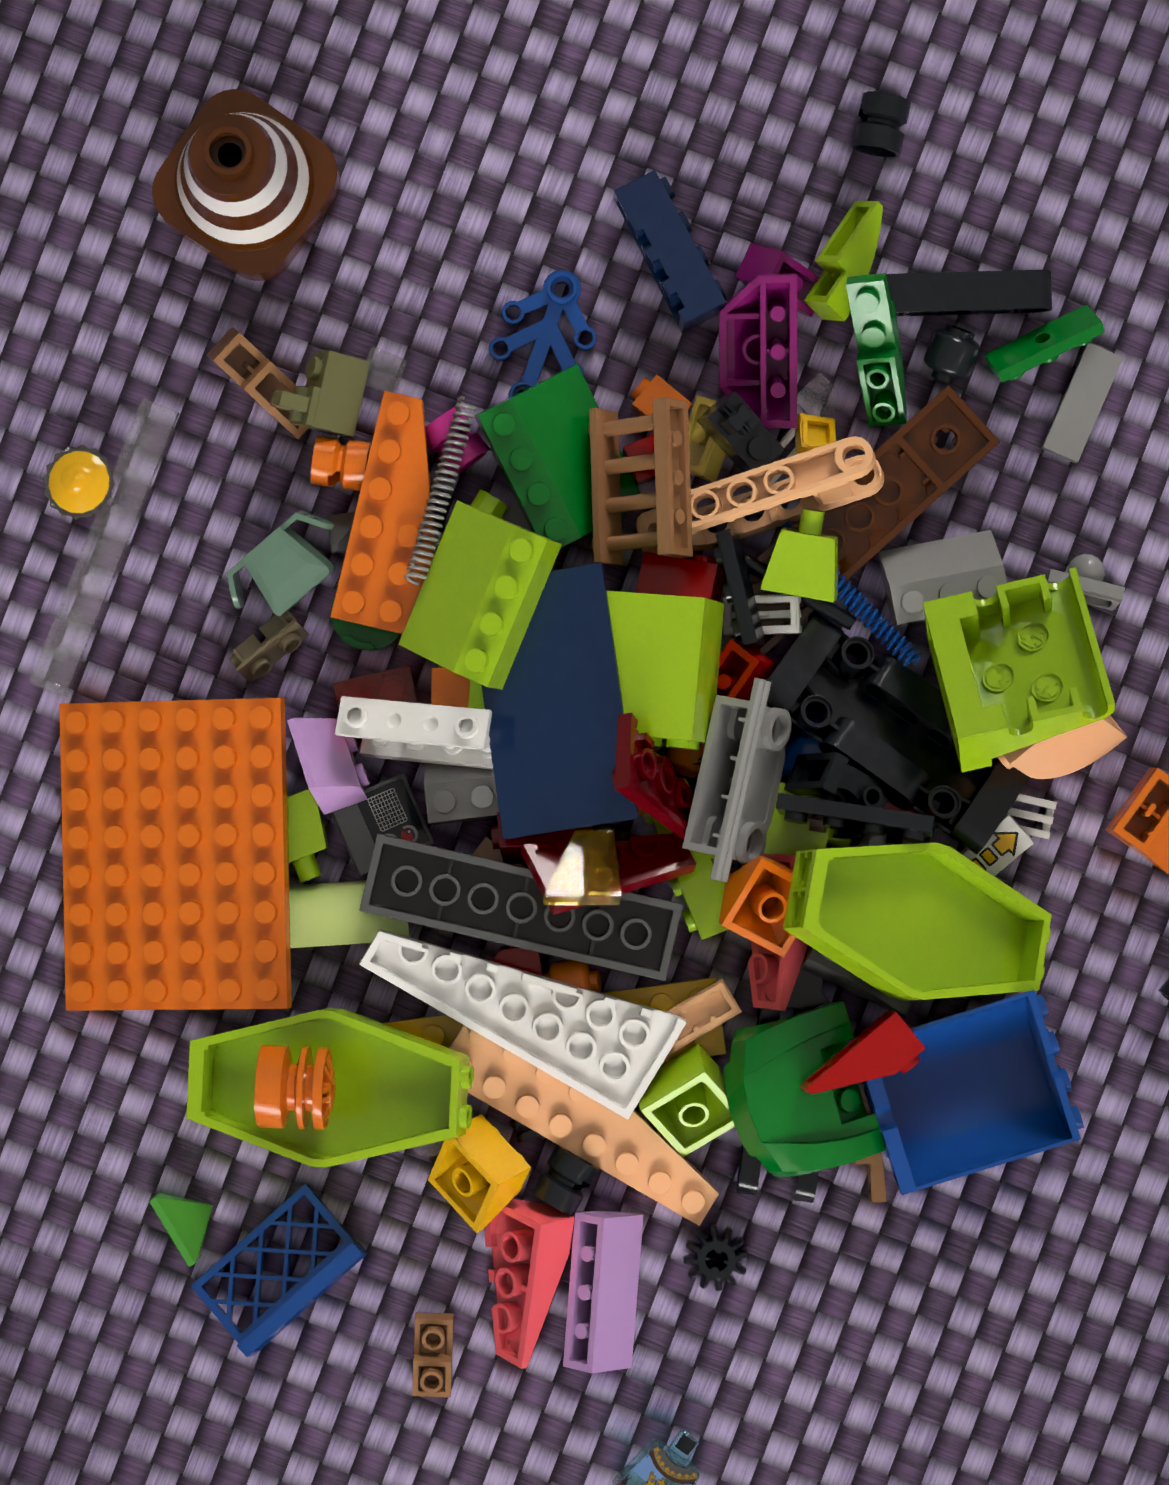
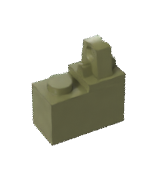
M330 350L313 351V355L309 358L305 368L306 386H296L295 393L273 390L270 406L290 411V424L338 437H354L370 362Z

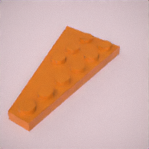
M384 390L330 616L332 618L398 634H403L424 582V579L410 577L420 582L419 586L406 580L404 575L409 573L406 568L411 566L409 560L413 558L411 552L416 551L413 545L417 544L415 538L420 536L417 531L423 529L420 523L424 521L422 516L426 514L424 508L429 507L426 501L430 500L428 494L431 493L424 402L422 399ZM426 517L434 522V518ZM424 525L430 529L435 530L434 526L432 525ZM422 532L429 537L435 538V534ZM420 540L426 544L433 545L436 547L435 542H431L429 540ZM418 547L425 552L433 553V555L436 553V549L431 550L425 547ZM415 554L416 556L422 559L429 560L431 562L434 558L425 555ZM414 562L415 564H417V565H419V566L426 567V568H430V565H428V564L421 563V562ZM411 569V570H413L414 572L419 573V574H422V575H425V576H426L427 573H428V572H424V571H422V570Z

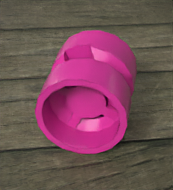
M455 407L426 426L427 447L430 452H438L440 456L444 455L442 449L446 448L444 442L448 441L446 435L450 433L448 430L452 426L450 421L455 419L452 415L456 412ZM457 415L458 417H460V418H462V419H467V420H469V419L467 418V416ZM454 422L459 426L470 428L471 426L461 422ZM452 429L456 433L469 437L468 440L450 437L456 441L466 443L467 446L460 447L455 444H448L453 448L463 450V455L452 451L445 452L460 457L463 461L457 462L452 459H444L449 463L459 465L460 468L441 467L454 471L459 475L483 458L490 451V448L478 432L467 433L459 429Z

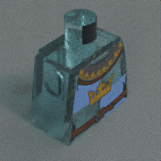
M684 1430L679 1431L670 1446L655 1437L652 1438L615 1476L612 1485H696L700 1475L699 1467L688 1459L699 1445V1441Z

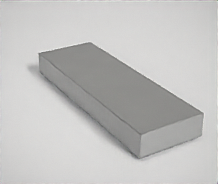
M1092 343L1085 345L1041 449L1073 463H1078L1123 360L1122 356Z

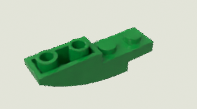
M886 273L847 277L846 289L858 349L856 361L868 426L906 424L907 408L900 337L894 300L890 299Z

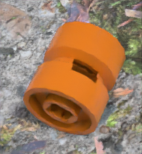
M317 435L311 464V485L333 488L338 482L341 483L343 489L360 491L371 442L349 440L345 445H342L338 438Z

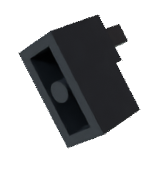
M736 392L723 395L696 420L742 472L772 463L785 450L760 422V418Z

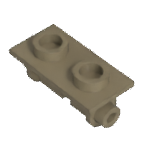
M289 610L280 616L274 615L259 628L267 638L262 643L252 634L237 648L232 650L234 655L229 660L236 667V670L251 684L256 679L266 676L277 661L284 655L295 651L301 645L302 640L309 635Z

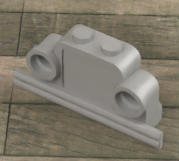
M754 678L749 701L716 695L682 846L684 849L715 856L710 879L728 882L732 860L739 861L741 864H747L756 857L762 856L765 850L766 831L769 829L785 762L784 747L791 733V717L786 709L766 706L772 682Z

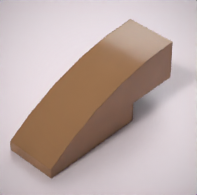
M232 327L210 350L207 356L295 438L299 439L308 428L290 424V411L270 406L273 390L295 393L296 385L240 332Z

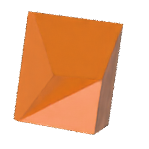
M758 856L730 874L728 882H725L719 923L784 958L796 938L783 929L793 870L778 860Z

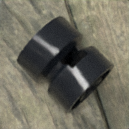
M876 91L864 92L858 113L863 122L855 127L851 147L856 151L883 158L899 157L904 139V134L899 128L907 124L911 102L894 94Z
M557 1144L547 1161L550 1169L548 1171H541L530 1191L550 1206L573 1216L584 1198L581 1189L591 1186L600 1168Z

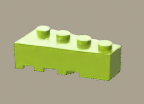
M684 777V781L688 784L686 777ZM648 813L642 814L646 825L654 823L658 834L673 833ZM689 850L697 863L694 872L670 879L669 882L675 897L683 895L688 909L682 911V915L689 932L697 930L700 938L704 940L729 930L719 923L725 882L710 879L714 855Z

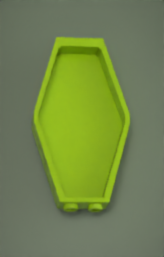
M934 842L796 851L783 929L888 997L898 1000H928L1040 990V984L1045 972L1044 959L1046 947L1051 936L1050 922L1052 915L952 847Z
M326 1008L190 1041L186 1118L310 1167L326 1168L449 1140L466 1134V1128L469 1129L472 1122V1107L467 1105L468 1089L472 1088L474 1082V1068L469 1065V1055L346 1009ZM263 1044L289 1045L294 1064H298L300 1052L304 1046L311 1047L313 1064H315L318 1048L330 1047L333 1069L336 1075L334 1106L330 1112L326 1130L314 1129L312 1112L310 1113L308 1127L305 1130L299 1129L295 1111H290L289 1119L284 1129L258 1128L254 1108L255 1075L258 1054Z

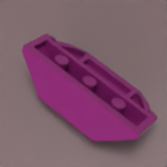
M758 274L719 310V388L725 394L736 392L760 418V422L766 429L797 428V274Z

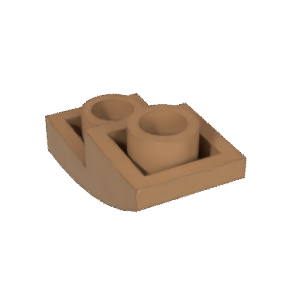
M415 1313L412 1396L451 1397L454 1314Z

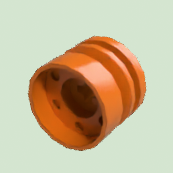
M263 1044L260 1047L254 1092L255 1120L258 1128L284 1129L287 1125L290 1111H295L299 1129L305 1130L308 1127L310 1113L312 1112L314 1129L326 1130L330 1112L334 1106L336 1075L333 1069L330 1047L318 1048L315 1064H313L310 1046L302 1048L298 1064H294L292 1061L289 1045Z

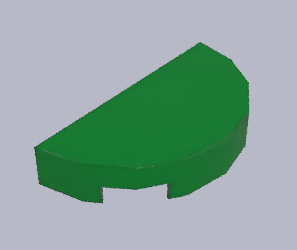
M332 600L331 612H332L334 600ZM331 617L334 630L342 641L355 649L374 651L386 648L400 636L398 633Z

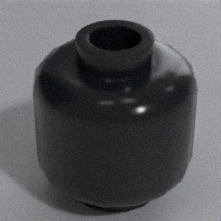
M946 324L945 329L935 330L923 358L924 363L933 369L931 376L949 384L953 383L954 378H967L971 374L980 350L979 344L973 340L975 334L951 324Z

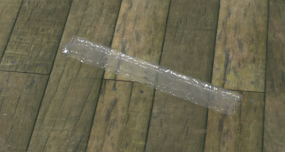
M142 398L114 468L113 479L116 485L112 490V499L105 504L102 511H98L95 515L29 683L67 697L180 414L179 412Z

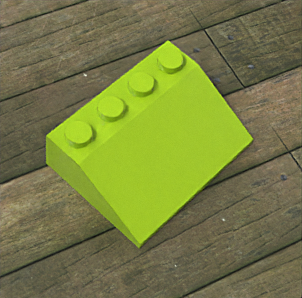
M457 500L430 565V571L426 575L427 579L423 582L398 645L481 685L502 690L562 544Z

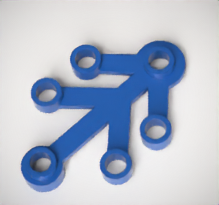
M567 270L552 272L545 279L543 290L518 302L509 301L502 308L503 320L508 325L515 326L523 321L525 314L548 305L543 320L506 338L497 337L489 345L491 357L496 361H505L511 356L513 351L535 341L523 378L520 382L512 385L508 398L537 384L550 346L562 371L577 364L558 327L563 310L575 331V346L582 351H589L596 345L597 335L592 328L588 327L577 304L581 294L580 281L573 273ZM561 283L569 287V293L563 297L558 296L554 291L555 287ZM517 307L521 312L519 318L515 320L509 319L506 316L507 309ZM588 332L592 335L593 340L589 345L579 343L578 336L581 333ZM501 342L507 345L508 351L505 355L498 356L493 352V347L497 343ZM578 364V366H579V368H580V370H581V372H582V374H583V376H584V370H583V368Z

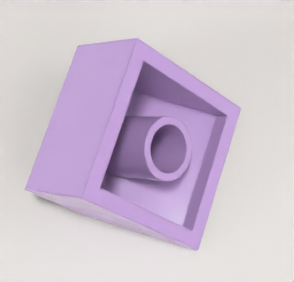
M292 718L287 720L308 788L324 815L368 800L364 790V786L370 784L363 763L356 764L353 752L359 751L355 737L337 736L335 734L337 719Z

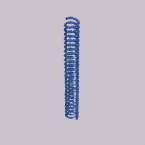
M792 521L786 522L782 527L789 528ZM846 576L838 578V593L840 591L841 593L838 595L837 600H842L847 596L843 606H847L852 602L848 611H853L857 608L854 612V617L862 614L859 622H864L868 619L865 623V628L874 624L870 629V633L879 630L875 636L876 639L885 635L881 640V644L891 640L886 646V650H890L897 645L892 651V655H896L903 650L897 657V661H901L908 655L903 662V666H907L913 660V663L916 665L922 657V653L915 654L917 647L909 649L911 642L904 643L906 636L898 638L900 631L892 633L895 625L886 628L889 620H884L881 623L884 614L875 617L878 614V609L870 612L873 603L865 606L868 598L860 600L862 592L854 595L857 587L849 589L851 581L843 584Z

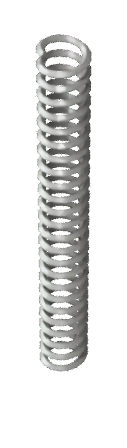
M465 396L457 398L459 404L455 405L456 412L452 414L455 419L450 421L452 426L448 428L450 433L446 435L448 441L444 442L446 448L442 449L444 455L440 456L441 463L437 465L440 470L435 471L437 477L433 479L435 485L431 486L433 492L428 494L430 500L426 501L429 507L424 508L426 514L422 516L424 521L420 523L423 529L417 531L420 536L415 538L417 544L413 545L416 551L411 552L413 557L409 560L411 566L406 568L409 573L404 575L406 580L418 586L420 582L410 577L426 580L427 576L416 573L411 569L429 572L430 570L414 562L428 565L432 564V562L422 559L415 554L434 557L433 553L425 552L418 547H425L431 550L436 549L435 546L420 540L438 542V539L429 537L422 532L435 535L441 534L439 531L424 525H432L438 528L443 527L442 524L433 522L426 517L445 520L443 516L436 515L428 510L446 513V509L436 507L431 503H439L445 506L450 505L449 502L439 500L432 495L449 499L451 498L450 494L440 492L435 488L453 491V487L443 485L438 481H445L451 484L456 483L454 479L446 478L439 473L458 476L456 472L446 470L441 466L459 469V465L449 463L444 459H452L457 462L463 461L462 458L450 455L445 451H452L463 455V450L453 448L448 444L466 447V443L456 441L450 437H458L464 440L469 439L467 435L456 433L452 429H459L467 433L471 432L469 428L459 426L454 422L473 425L472 421L462 419L457 415H464L470 418L476 417L473 413L462 411L458 407H465L473 411L478 410L476 406L465 404L461 401L465 399Z

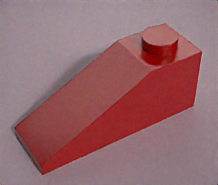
M887 1010L801 1083L799 1087L806 1093L815 1094L894 1075L899 1071L904 1074L919 1063L921 1058L918 1055L926 1048L897 1012Z

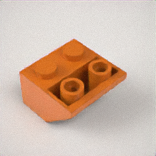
M1149 768L1105 830L1166 874H1169V775L1159 768Z

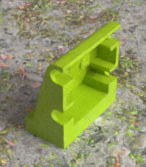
M1076 567L1070 568L1069 576L1058 583H1048L1044 574L996 585V593L984 600L974 599L973 593L970 591L923 602L927 641L962 773L992 766L993 758L1100 721L1115 711V701Z

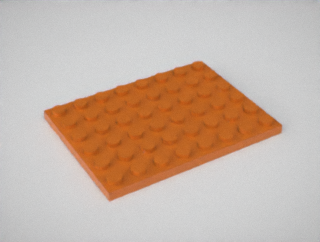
M285 698L59 704L66 1011L292 1008Z

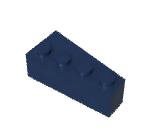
M653 170L614 190L613 198L681 333L719 315V310L726 304V295L717 279L714 280L708 269L710 265L700 245L696 246L689 233L692 232V228L683 211L677 212L671 200L675 198V195L667 178L663 177L660 179L656 171Z

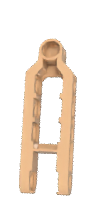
M856 436L848 437L691 489L693 551L712 549L713 544L718 543L717 533H711L709 528L728 522L726 529L739 532L740 539L782 526L788 521L800 520L802 508L828 511L876 494L883 486L884 472L875 458L872 447L863 438ZM852 449H860L865 452V455H857L845 459L846 454ZM871 470L874 471V478L867 485H859L854 482V480L867 475ZM783 473L790 476L788 479L770 484L772 478L777 474ZM741 486H749L753 489L733 497L736 489ZM705 498H711L716 501V503L696 508L697 504ZM801 498L799 505L793 509L788 510L781 507L783 503ZM655 508L642 513L637 518L636 530L637 533L656 531ZM764 510L763 516L757 521L751 522L745 519L747 515ZM657 547L642 548V551L657 554Z

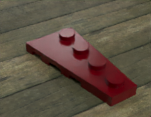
M633 713L618 715L616 764L612 771L614 789L684 840L694 792L682 777L675 779L672 764L667 757H658L652 750L655 742L647 732L641 734L636 729L638 720Z
M675 833L631 836L630 841L618 842L611 841L610 838L595 839L594 843L573 845L572 841H559L555 843V846L538 847L537 843L523 844L521 851L553 915L692 873L697 864L688 849L682 848L684 840Z

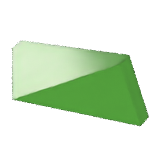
M160 1192L153 1196L149 1202L188 1267H190L201 1256L213 1205Z

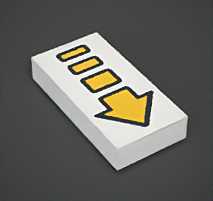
M1007 812L992 837L977 855L967 848H964L960 854L993 876H996L1033 845L1034 842Z

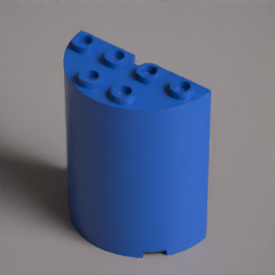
M1031 990L910 1028L926 1048L918 1055L921 1058L919 1063L904 1074L899 1071L894 1075L863 1082L871 1112L876 1113L886 1148V1151H884L886 1158H889L893 1177L902 1195L1081 1140L1078 1129L1084 1128L1082 1117L1077 1106L1071 1107L1067 1092L1072 1091L1065 1068L1061 1069L1055 1062L1054 1055L1060 1054V1048L1055 1033L1053 1031L1049 1032L1046 1029L1043 1018L1049 1016L1042 994L1036 995L1035 991Z

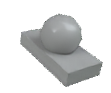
M1092 554L1076 556L1070 561L1068 573L1050 569L1045 577L1048 583H1058L1069 576L1070 568L1076 567L1087 605L1113 611L1123 600L1125 587L1103 582L1105 567L1101 560Z

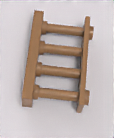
M669 397L653 399L652 415L619 420L618 412L590 408L588 433L591 451L592 550L594 553V563L614 566L623 565L622 551L657 547V553L661 556L675 558L693 557L688 402ZM654 430V453L624 458L619 457V435ZM655 469V492L621 496V473ZM656 508V531L622 535L621 512Z

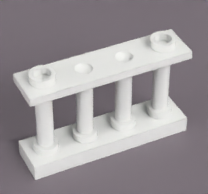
M341 696L335 734L337 736L362 738L360 754L364 757L493 770L489 737L492 718L491 710Z

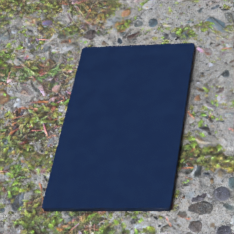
M594 563L551 571L503 689L489 688L482 685L485 710L492 711L489 729L490 749L504 839L637 819L639 816L637 805L616 791L612 780V771L616 764L618 715L624 714L603 565L601 563Z

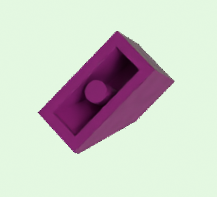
M751 243L735 278L747 285L758 274H797V312L812 317L814 311L804 302V299L819 279V276L783 251Z

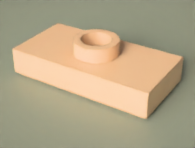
M722 978L665 1011L679 1015L687 1021V1024L673 1045L674 1050L677 1051L742 1012Z

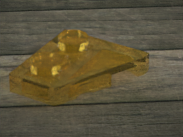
M575 830L545 891L544 905H619L622 895L614 831Z

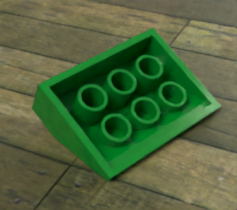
M578 364L475 415V419L531 531L562 544L561 548L593 531L591 451L588 426L590 423L589 409L599 407ZM619 450V457H620V458H623V456H622V454H621V452H620V450ZM631 472L621 473V496L641 494Z

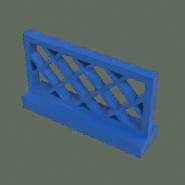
M304 1184L194 1282L191 1287L238 1342L237 1347L246 1357L256 1355L360 1262L368 1252L360 1242L355 1241L308 1184ZM304 1196L315 1207L314 1223L293 1222L294 1205ZM288 1212L287 1221H277ZM320 1214L329 1224H320ZM272 1225L286 1226L285 1249L265 1247L266 1230ZM293 1226L313 1227L312 1250L291 1249ZM319 1228L334 1229L343 1242L332 1252L318 1251ZM259 1237L258 1247L250 1246ZM244 1250L258 1251L256 1274L236 1273L237 1256ZM264 1252L284 1253L283 1276L263 1275ZM291 1254L311 1255L310 1272L304 1277L289 1276ZM317 1255L327 1256L317 1265ZM230 1263V1272H220ZM215 1276L229 1277L228 1299H214L204 1286ZM236 1278L256 1279L254 1302L234 1300ZM262 1279L282 1281L281 1298L275 1303L261 1302ZM289 1281L298 1282L288 1291ZM219 1304H227V1313ZM234 1305L254 1306L253 1323L243 1332L232 1321ZM260 1307H270L260 1316Z

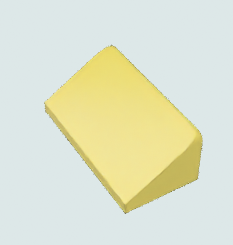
M697 395L688 418L690 474L715 482L726 453L696 420L717 401Z

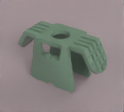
M302 510L293 514L226 573L234 607L240 609L244 606L239 571L246 566L273 613L280 616L285 611L290 610L306 596L307 592L314 586L319 585L335 570V564L294 531L291 526L300 520L317 527L333 530L335 524Z

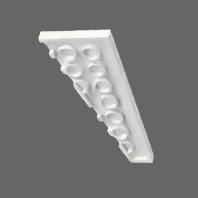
M383 929L378 930L359 965L627 1120L687 1024L686 1019L679 1015L580 988L562 981Z

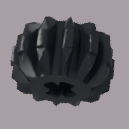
M716 1224L710 1225L711 1236L706 1237L701 1229H697L695 1233L700 1243L688 1240L685 1244L686 1248L696 1253L683 1256L684 1264L695 1265L688 1271V1276L693 1279L703 1273L699 1284L704 1289L708 1286L711 1279H714L716 1291L722 1290L721 1279L724 1278L727 1279L731 1286L736 1285L737 1282L732 1272L743 1275L746 1273V1267L736 1261H744L749 1258L748 1251L737 1250L743 1245V1238L739 1236L729 1241L732 1236V1228L729 1226L723 1230L721 1236H718ZM714 1249L718 1254L723 1251L726 1253V1255H722V1264L717 1265L714 1261L708 1264L705 1261L710 1260L709 1252Z

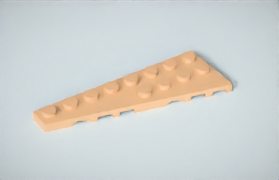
M462 1024L449 1048L469 1055V1065L474 1068V1082L472 1088L468 1089L469 1094L700 1226L719 1195L718 1189L688 1160H685L635 1109L627 1120Z

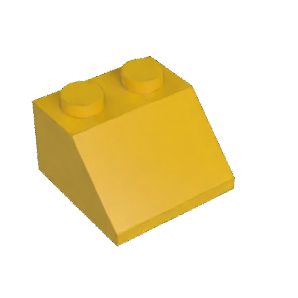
M480 1114L472 1119L470 1128H466V1134L444 1140L428 1181L469 1226L478 1233L521 1191L531 1166L505 1140L498 1129L492 1126Z

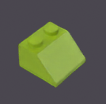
M699 1043L660 1066L639 1101L640 1111L682 1157L735 1127L729 1113L724 1074Z

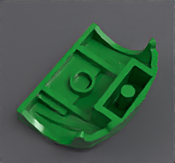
M844 1001L824 1003L798 1015L765 1024L738 1028L733 1033L734 1040L731 1045L730 1062L724 1066V1083L729 1113L744 1148L750 1156L757 1157L769 1173L776 1177L804 1175L842 1166L886 1151L876 1113H866L858 1083L815 1094L806 1093L799 1087L801 1083L847 1045V1040L854 1038Z

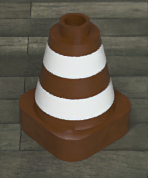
M230 89L215 94L203 105L156 173L152 186V196L157 211L170 228L239 276L253 281H264L275 278L283 273L306 243L338 195L340 172L331 150L320 139L253 93L240 89ZM228 144L238 146L242 152L241 161L233 167L224 166L219 161L221 148Z

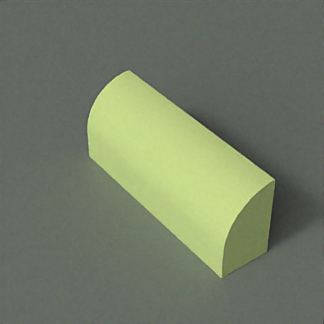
M366 880L289 885L290 948L371 943L379 929L411 938L410 922L359 911Z

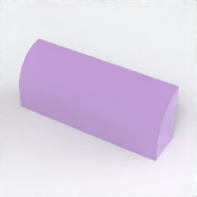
M617 1211L575 1212L563 1367L588 1373L632 1368L644 1215Z

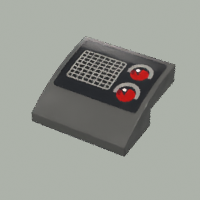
M404 773L365 789L368 800L331 812L358 876L369 871L376 837L379 833L427 845L434 843Z

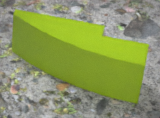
M855 201L815 260L824 271L804 299V302L822 320L845 322L851 313L846 281L847 277L869 275L881 230L883 206L879 201Z

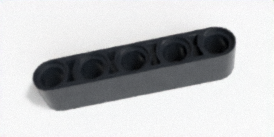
M1050 270L886 274L890 299L894 300L897 317L1040 313L1052 310Z

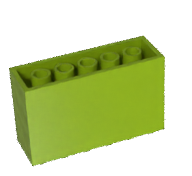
M607 591L624 714L633 713L638 720L636 729L640 734L647 732L655 742L654 746L662 747V740L666 739V747L699 750L700 742L706 743L715 697L717 695L725 604L703 597ZM470 680L468 708L485 709L482 685Z

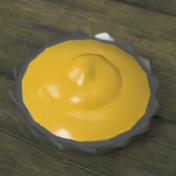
M83 444L77 448L68 446L63 453L55 454L53 462L46 465L47 474L42 479L46 486L44 495L50 500V507L57 509L61 516H71L75 520L81 517L90 518L95 512L102 511L105 504L112 499V490L116 485L113 479L114 469L109 465L108 458L101 455L96 448L89 449Z

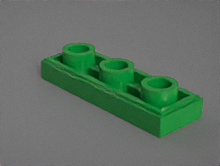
M1084 305L984 354L987 366L1002 383L1007 380L1018 379L1026 371L1042 363L1053 362L1060 354L1076 346L1080 347L1089 344L1093 338L1103 334L1105 330L1102 321L1087 305Z

